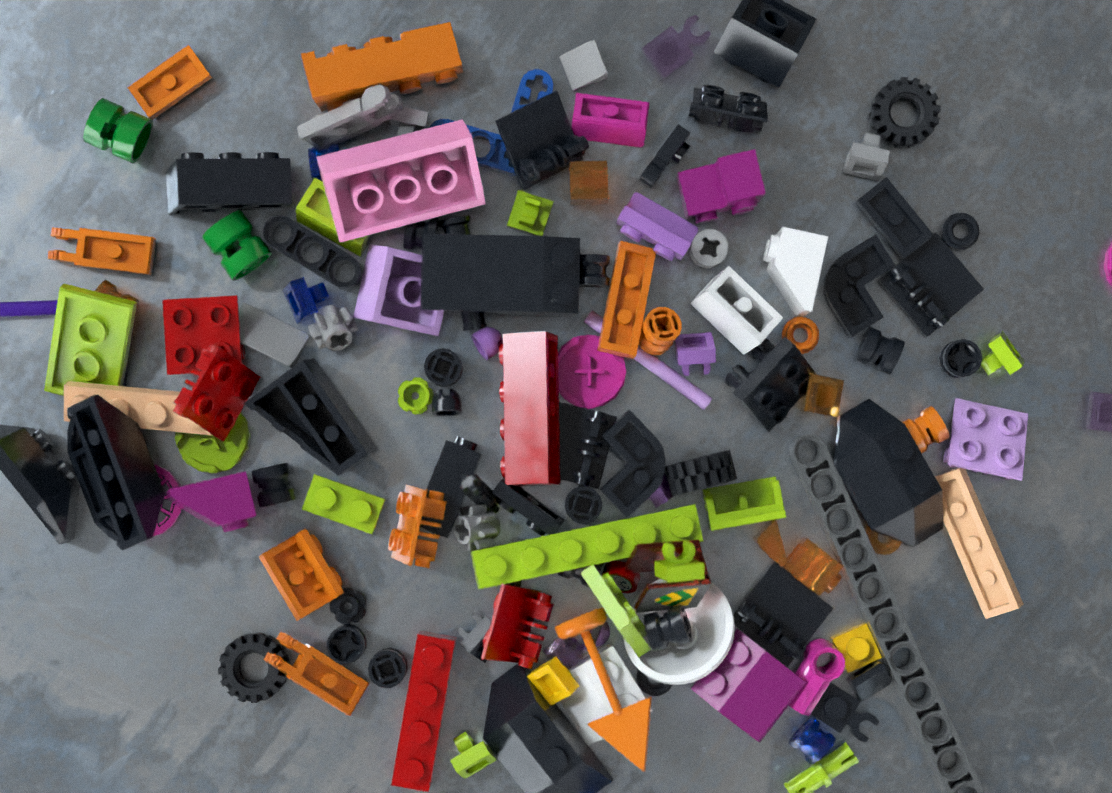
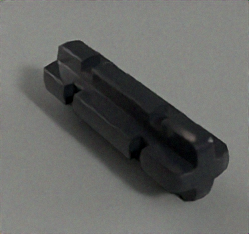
M465 473L460 477L463 482L459 485V488L476 505L485 504L487 511L497 513L500 510L496 502L498 496L492 493L493 489L476 473L471 476Z

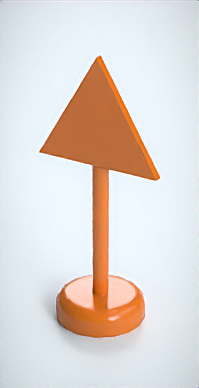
M601 607L556 626L555 631L558 637L563 640L578 635L582 636L613 710V713L587 723V725L644 772L646 771L652 696L625 708L621 707L590 633V630L601 626L607 620L605 609Z

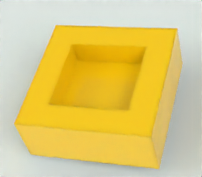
M865 622L830 637L834 646L843 654L845 659L844 669L847 673L882 658Z
M557 657L538 666L527 676L550 706L572 695L580 686L572 677L568 668Z

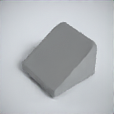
M595 39L559 56L572 91L607 79L608 72Z

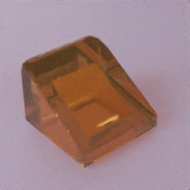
M810 374L804 411L821 416L838 417L844 380Z
M770 520L753 537V541L775 563L784 566L788 561L776 520Z

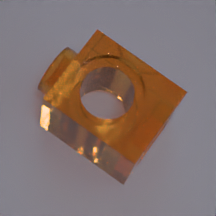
M607 161L569 162L570 205L608 204Z
M802 537L780 565V567L818 596H821L824 591L827 594L831 593L842 578L839 572L843 566L805 537Z

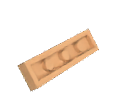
M68 381L64 385V421L70 422V419L67 417V408L98 394L136 421L140 429L212 435L188 418L185 419L173 412L176 406L173 401L178 397L179 391Z
M958 467L935 476L943 490V522L985 619L1019 609L1024 605L966 469Z

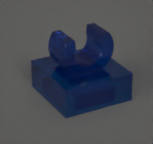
M304 277L289 282L283 289L297 324L310 320L318 312L316 304L325 301V298L329 297L324 282L308 288Z

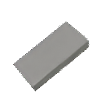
M244 302L239 308L241 343L293 368L297 364L310 335Z

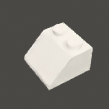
M782 227L776 235H771V238L767 240L763 261L769 262L767 273L794 315L804 317L812 312L828 237Z
M610 642L599 649L598 652L621 707L625 708L646 699L613 643ZM590 655L568 668L572 677L580 686L572 695L560 701L588 746L603 738L591 729L587 723L613 713Z

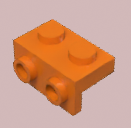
M307 529L299 531L294 536L259 556L296 621L344 593L341 588L342 580L335 568L328 566L322 556L323 548L315 535L309 534Z

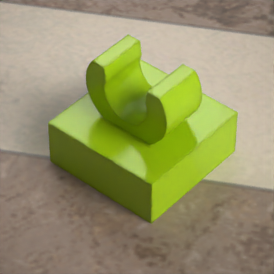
M518 190L507 227L533 236H543L554 201Z
M1004 331L989 341L988 345L993 352L984 357L981 362L982 368L988 375L995 372L1001 366H1004L1010 375L1023 367L1025 360Z
M683 541V552L678 557L674 555L673 544H663L662 554L666 560L654 561L656 577L666 582L704 579V563L693 559L695 556L693 543Z
M467 732L453 739L460 754L450 761L456 773L464 779L497 761L493 751L484 741L475 744L471 735H468Z

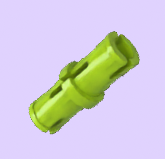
M844 742L840 747L819 761L815 758L809 762L811 764L809 768L788 782L783 783L789 793H813L823 785L826 788L832 785V779L854 764H858L859 761L848 744Z

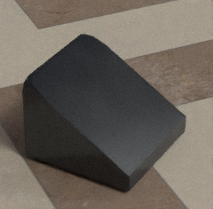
M879 660L865 665L847 676L846 679L860 701L866 700L891 684L888 670L884 663Z

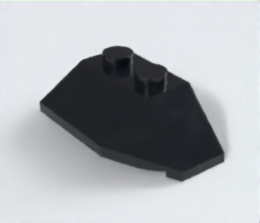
M98 394L67 408V417L70 419L67 430V453L94 523L109 538L116 541V545L121 550L128 549L153 538L165 492L138 423Z
M871 399L863 401L838 416L833 464L871 531L903 542L907 546L915 547L942 530L943 490L906 425Z
M0 424V470L58 544L69 543L74 539L80 485L74 479L76 474L72 465L64 458L61 460L57 458L51 450L54 444L43 430L38 429L36 431L34 428Z
M517 663L494 680L491 684L483 739L524 793H597L614 780L556 703L550 706L527 676L531 673L529 668L519 666Z

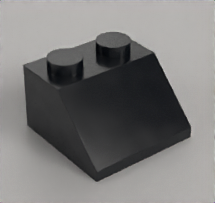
M742 0L729 21L714 53L723 57L729 64L740 66L753 73L759 80L780 88L817 19L783 0Z

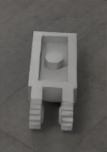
M375 85V87L367 88L361 99L348 100L342 106L325 114L315 115L310 121L297 126L298 136L318 150L324 151L381 125L382 122L393 118L394 115L397 116L398 113L400 114L404 102L396 93H390V90L384 85Z

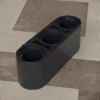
M275 215L265 222L263 237L265 242L274 250L341 290L352 291L360 286L364 270L362 265L353 256L286 216ZM280 225L289 226L291 229L290 238L284 243H275L273 239L274 230ZM312 244H319L323 248L322 258L315 263L307 262L305 259L306 249ZM344 263L353 264L355 267V275L348 282H340L336 277L337 269Z

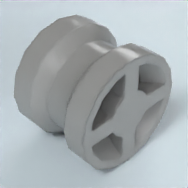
M705 229L700 231L690 244V257L697 266L703 269H712L717 267L726 258L728 242L721 232L715 229Z

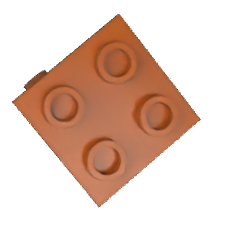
M406 484L405 491L400 492L397 498L396 513L400 515L397 529H392L388 549L392 551L391 558L412 566L413 558H416L415 566L430 568L431 561H435L438 542L418 539V535L439 539L440 535L419 531L420 524L442 528L441 523L422 520L421 518L424 516L443 520L447 501H443L445 493L430 490L429 496L426 497L427 490Z

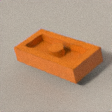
M187 45L127 88L146 115L153 120L209 81L212 76L193 49Z

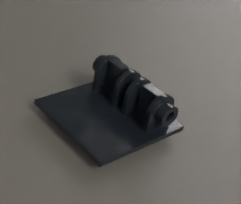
M707 84L703 85L702 89L694 87L693 102H691L688 117L695 118V122L713 125L716 112H718L717 126L721 127L723 115L728 114L730 115L728 129H732L734 117L737 116L735 130L753 134L754 130L762 131L763 123L768 121L767 102L761 101V96L740 92L739 96L725 94V89Z
M554 91L495 120L522 190L582 161L585 150L589 149L588 141L584 136L578 137L574 135L558 91Z
M937 233L879 280L926 337L936 329L944 326L955 313L984 290Z
M559 402L561 480L599 489L610 447L601 435L616 422L617 416Z
M774 562L735 611V627L788 667L794 659L798 660L806 649L804 647L834 608Z

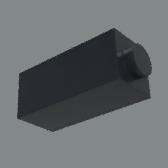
M458 436L454 443L446 440L426 488V497L429 496L430 490L445 493L443 501H447L443 520L424 516L421 518L422 520L441 523L442 528L420 524V528L449 538L454 521L458 517L466 497L459 488V485L463 482L460 477L465 473L469 476L474 474L483 455L475 451L478 444Z

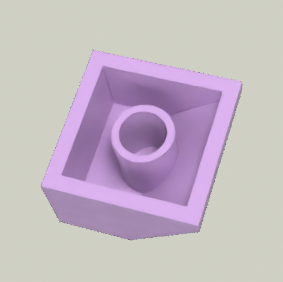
M369 244L353 318L439 336L444 311L420 310L422 255L391 247Z

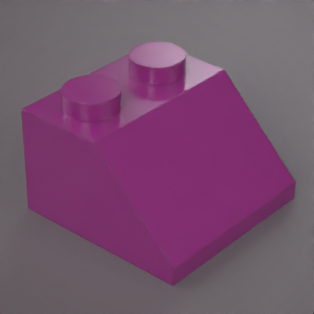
M246 471L172 488L166 492L168 501L213 528L222 526L223 532L248 527V519L256 517Z
M736 629L731 648L721 664L710 674L697 680L690 689L760 743L806 682L752 639Z

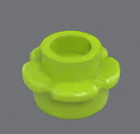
M416 377L412 381L405 380L400 384L397 401L404 411L422 414L427 411V406L432 404L434 392L432 388L428 387L426 380ZM415 392L419 394V398L416 400L412 398V394Z

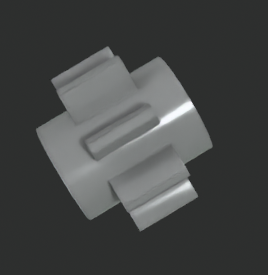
M334 305L320 308L314 314L315 324L308 326L313 340L316 341L319 349L327 347L331 351H339L346 348L352 342L351 332L358 330L348 308L345 306L339 309Z
M485 504L460 508L462 516L457 517L453 524V531L457 541L461 544H467V551L493 547L492 539L496 538L500 533L498 516L492 511H487Z

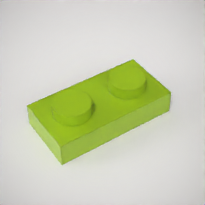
M314 474L302 510L366 533L374 534L386 499Z

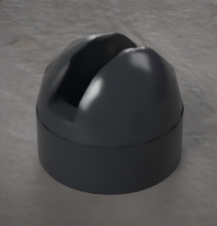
M450 388L449 395H444L443 389H439L432 398L433 415L456 416L462 413L461 397L457 391Z

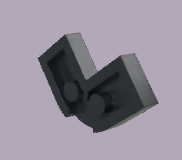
M876 234L840 256L831 265L826 275L825 294L827 301L850 338L884 318L864 285L896 265Z
M629 409L601 435L627 463L600 488L601 492L626 518L659 488L665 472L663 446Z

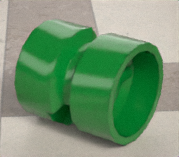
M101 98L95 104L87 119L83 140L85 143L104 151L112 148L113 155L134 164L142 156L149 142L153 129V120L134 111L125 114L123 106Z
M241 210L225 216L212 225L202 236L214 255L222 256L220 264L232 281L239 280L253 272L272 255V252L262 238L252 235L254 227ZM238 246L242 248L239 251L235 250Z

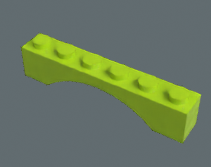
M696 504L476 550L470 552L477 588L483 589L628 558L637 544L698 540L697 543L703 542V536Z

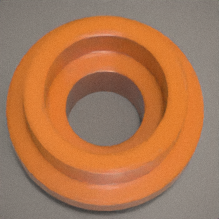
M795 317L784 325L781 336L782 339L786 337L795 344L801 354H805L816 347L819 341V330L811 319ZM796 329H803L806 332L807 337L804 342L799 343L794 339L793 333Z

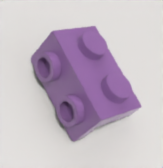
M635 192L627 206L625 205L616 223L622 227L620 230L622 234L636 242H640L643 239L654 245L653 251L669 261H672L674 258L681 261L698 232L697 226L638 192Z

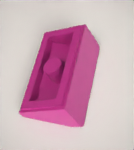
M576 93L572 131L578 137L584 136L587 141L643 147L650 102Z

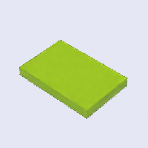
M65 283L59 287L44 391L64 396V385L68 381L123 386L137 302Z

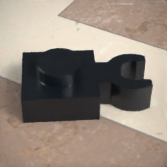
M678 124L643 171L639 180L652 188L671 161L678 164L691 147L686 143L690 132Z
M831 682L811 715L840 734L847 724L850 726L851 733L862 742H867L869 738L859 731L861 722L868 720L876 726L879 723V720L869 712H856L855 710L859 706L860 701Z

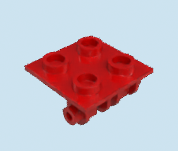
M238 295L162 300L167 375L190 374L192 369L202 373V371L195 368V365L201 357L202 351H207L210 345L221 347L241 363L242 359H245V345L241 344Z
M210 345L207 351H202V355L195 365V368L202 371V373L191 370L190 374L198 378L196 383L185 380L184 383L193 389L182 388L178 397L173 401L176 405L173 412L185 419L188 418L224 442L245 406L243 403L252 395L260 376L221 347Z
M502 584L500 592L494 600V614L490 628L483 639L484 649L481 659L518 663L519 666L532 669L534 662L538 663L542 644L528 640V638L544 641V636L530 631L532 626L547 630V625L533 620L535 618L549 622L554 604L551 603L552 595L539 590Z

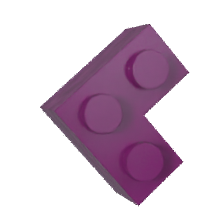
M755 149L718 157L714 164L680 171L676 176L686 220L695 219L696 224L717 220V213L729 210L732 211L733 216L752 212L766 194Z

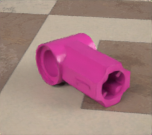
M823 638L815 639L805 647L804 659L795 672L806 684L789 706L808 717L830 682L838 678L845 668L843 654L829 640ZM830 652V662L825 666H817L818 657L823 653Z

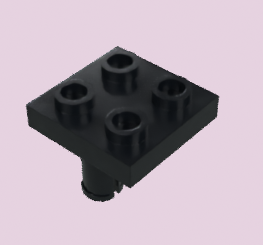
M786 337L776 346L765 338L760 344L764 351L759 347L751 350V357L760 362L751 374L743 366L736 365L732 370L738 375L739 379L730 372L725 378L726 384L735 390L733 394L758 424L768 432L786 418L789 410L801 397L811 391L814 383L819 379V376L795 344Z

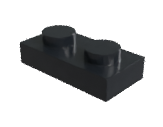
M887 177L856 201V204L902 260L934 235Z
M502 478L492 491V493L498 496L496 502L502 508L512 514L518 511L528 519L526 522L527 526L541 536H544L546 533L548 535L556 534L565 521L522 487L505 485V478Z

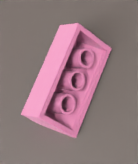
M463 119L316 157L339 242L486 204L472 135Z

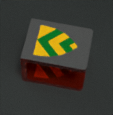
M699 539L684 541L693 543L695 547L693 559L704 563V579L647 584L634 605L636 613L669 610V608L682 605L684 609L696 608L712 584ZM683 541L637 544L624 565L625 573L655 571L654 561L666 560L662 554L663 544H673L674 555L678 557L683 552Z

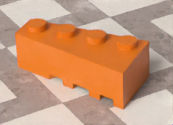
M447 22L405 31L399 35L401 40L394 42L392 37L381 36L372 38L363 44L364 48L357 50L356 47H348L347 44L331 48L332 51L327 56L320 58L315 57L314 51L302 53L301 58L312 98L321 111L328 110L329 112L342 106L348 100L361 99L365 90L369 87H375V85H384L390 90V93L399 90L400 94H409L422 89L421 84L435 80L436 84H445L458 79L457 74L464 71L451 23Z

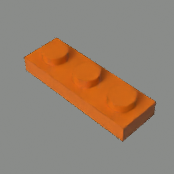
M625 241L619 242L597 351L631 359L636 357L656 256L653 248Z

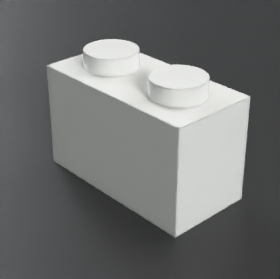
M727 266L712 278L690 303L743 355L760 345L783 319L730 266Z

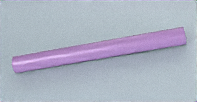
M592 310L584 320V323L599 334L601 333L603 318ZM638 344L637 354L634 358L637 362L705 410L713 399L656 356L646 353Z

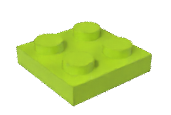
M594 565L582 571L581 575L636 655L640 658L650 651L651 648L644 639L647 636L644 624L607 572L601 576Z

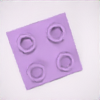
M955 398L950 446L945 449L943 462L948 463L947 465L950 468L959 467L971 470L973 473L982 472L983 475L992 474L1004 477L1006 480L1015 479L1022 481L1028 413Z

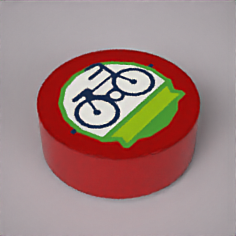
M622 561L608 562L604 567L602 575L608 572L622 593L629 594L635 592L641 578L638 570L635 567L624 568L625 562Z

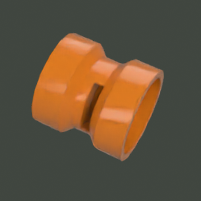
M667 307L652 309L642 323L639 339L640 348L651 355L666 353L680 335L682 322L679 315Z
M932 406L922 410L916 419H906L903 421L921 453L926 452L930 444L934 442L940 444L950 438L944 421Z

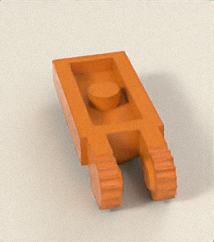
M53 227L51 229V236L56 239L77 240L76 253H68L63 250L48 251L47 259L74 263V265L80 267L152 275L156 238L86 228L72 230Z
M280 632L276 638L280 644L299 653L293 666L275 653L268 652L263 660L287 674L286 678L345 715L351 716L369 683L311 645H304L286 633Z

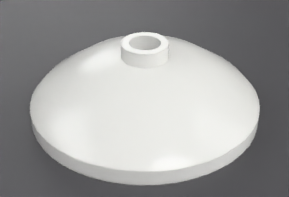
M658 579L643 589L634 599L631 607L636 611L650 589L711 584L696 608H685L691 626L692 642L678 644L669 641L666 649L653 651L651 648L650 651L639 658L623 637L629 658L644 675L664 684H687L707 676L724 660L733 642L735 619L728 599L712 582L707 579L666 582ZM668 610L640 612L636 614L644 624V615L653 612H658L663 616V614L667 613ZM645 636L644 639L650 646L647 636Z

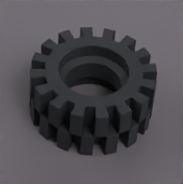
M901 77L898 81H895V79L890 81L877 93L869 109V115L872 117L869 121L870 126L876 129L874 134L880 135L885 139L884 144L888 146L894 144L895 148L902 149L904 146L911 148L923 142L933 133L935 126L938 125L940 120L938 114L941 112V106L936 104L937 94H931L929 91L931 86L927 83L924 86L921 85L920 79L917 78L911 81L908 80V77ZM906 99L916 105L918 119L914 125L902 127L893 121L891 107L894 102Z
M730 450L665 466L672 496L738 479Z
M259 632L256 634L248 633L227 645L225 652L219 659L221 665L218 668V675L221 674L222 680L220 682L223 687L226 686L229 691L227 693L231 697L235 695L239 698L238 701L258 703L259 701L271 698L284 686L287 681V674L269 663L266 677L259 682L248 681L240 671V663L243 657L249 653H257L264 658L268 652L275 653L288 663L290 661L288 654L285 655L283 651L285 649L284 646L278 644L275 641L276 638L271 635L265 636L264 633Z

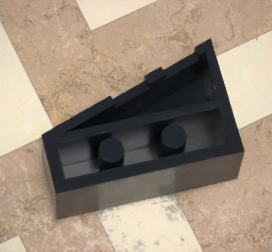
M189 152L181 154V159H176L166 170L168 215L180 214V209H202L203 213H213L215 209H237L241 211L285 209L292 204L290 158H279V153L276 152L257 153L256 158H242L241 153L226 152L220 153L219 159H204V153Z
M315 358L301 361L243 403L250 410H255L272 423V426L279 432H284L301 445L300 448L337 476L350 471L378 451Z

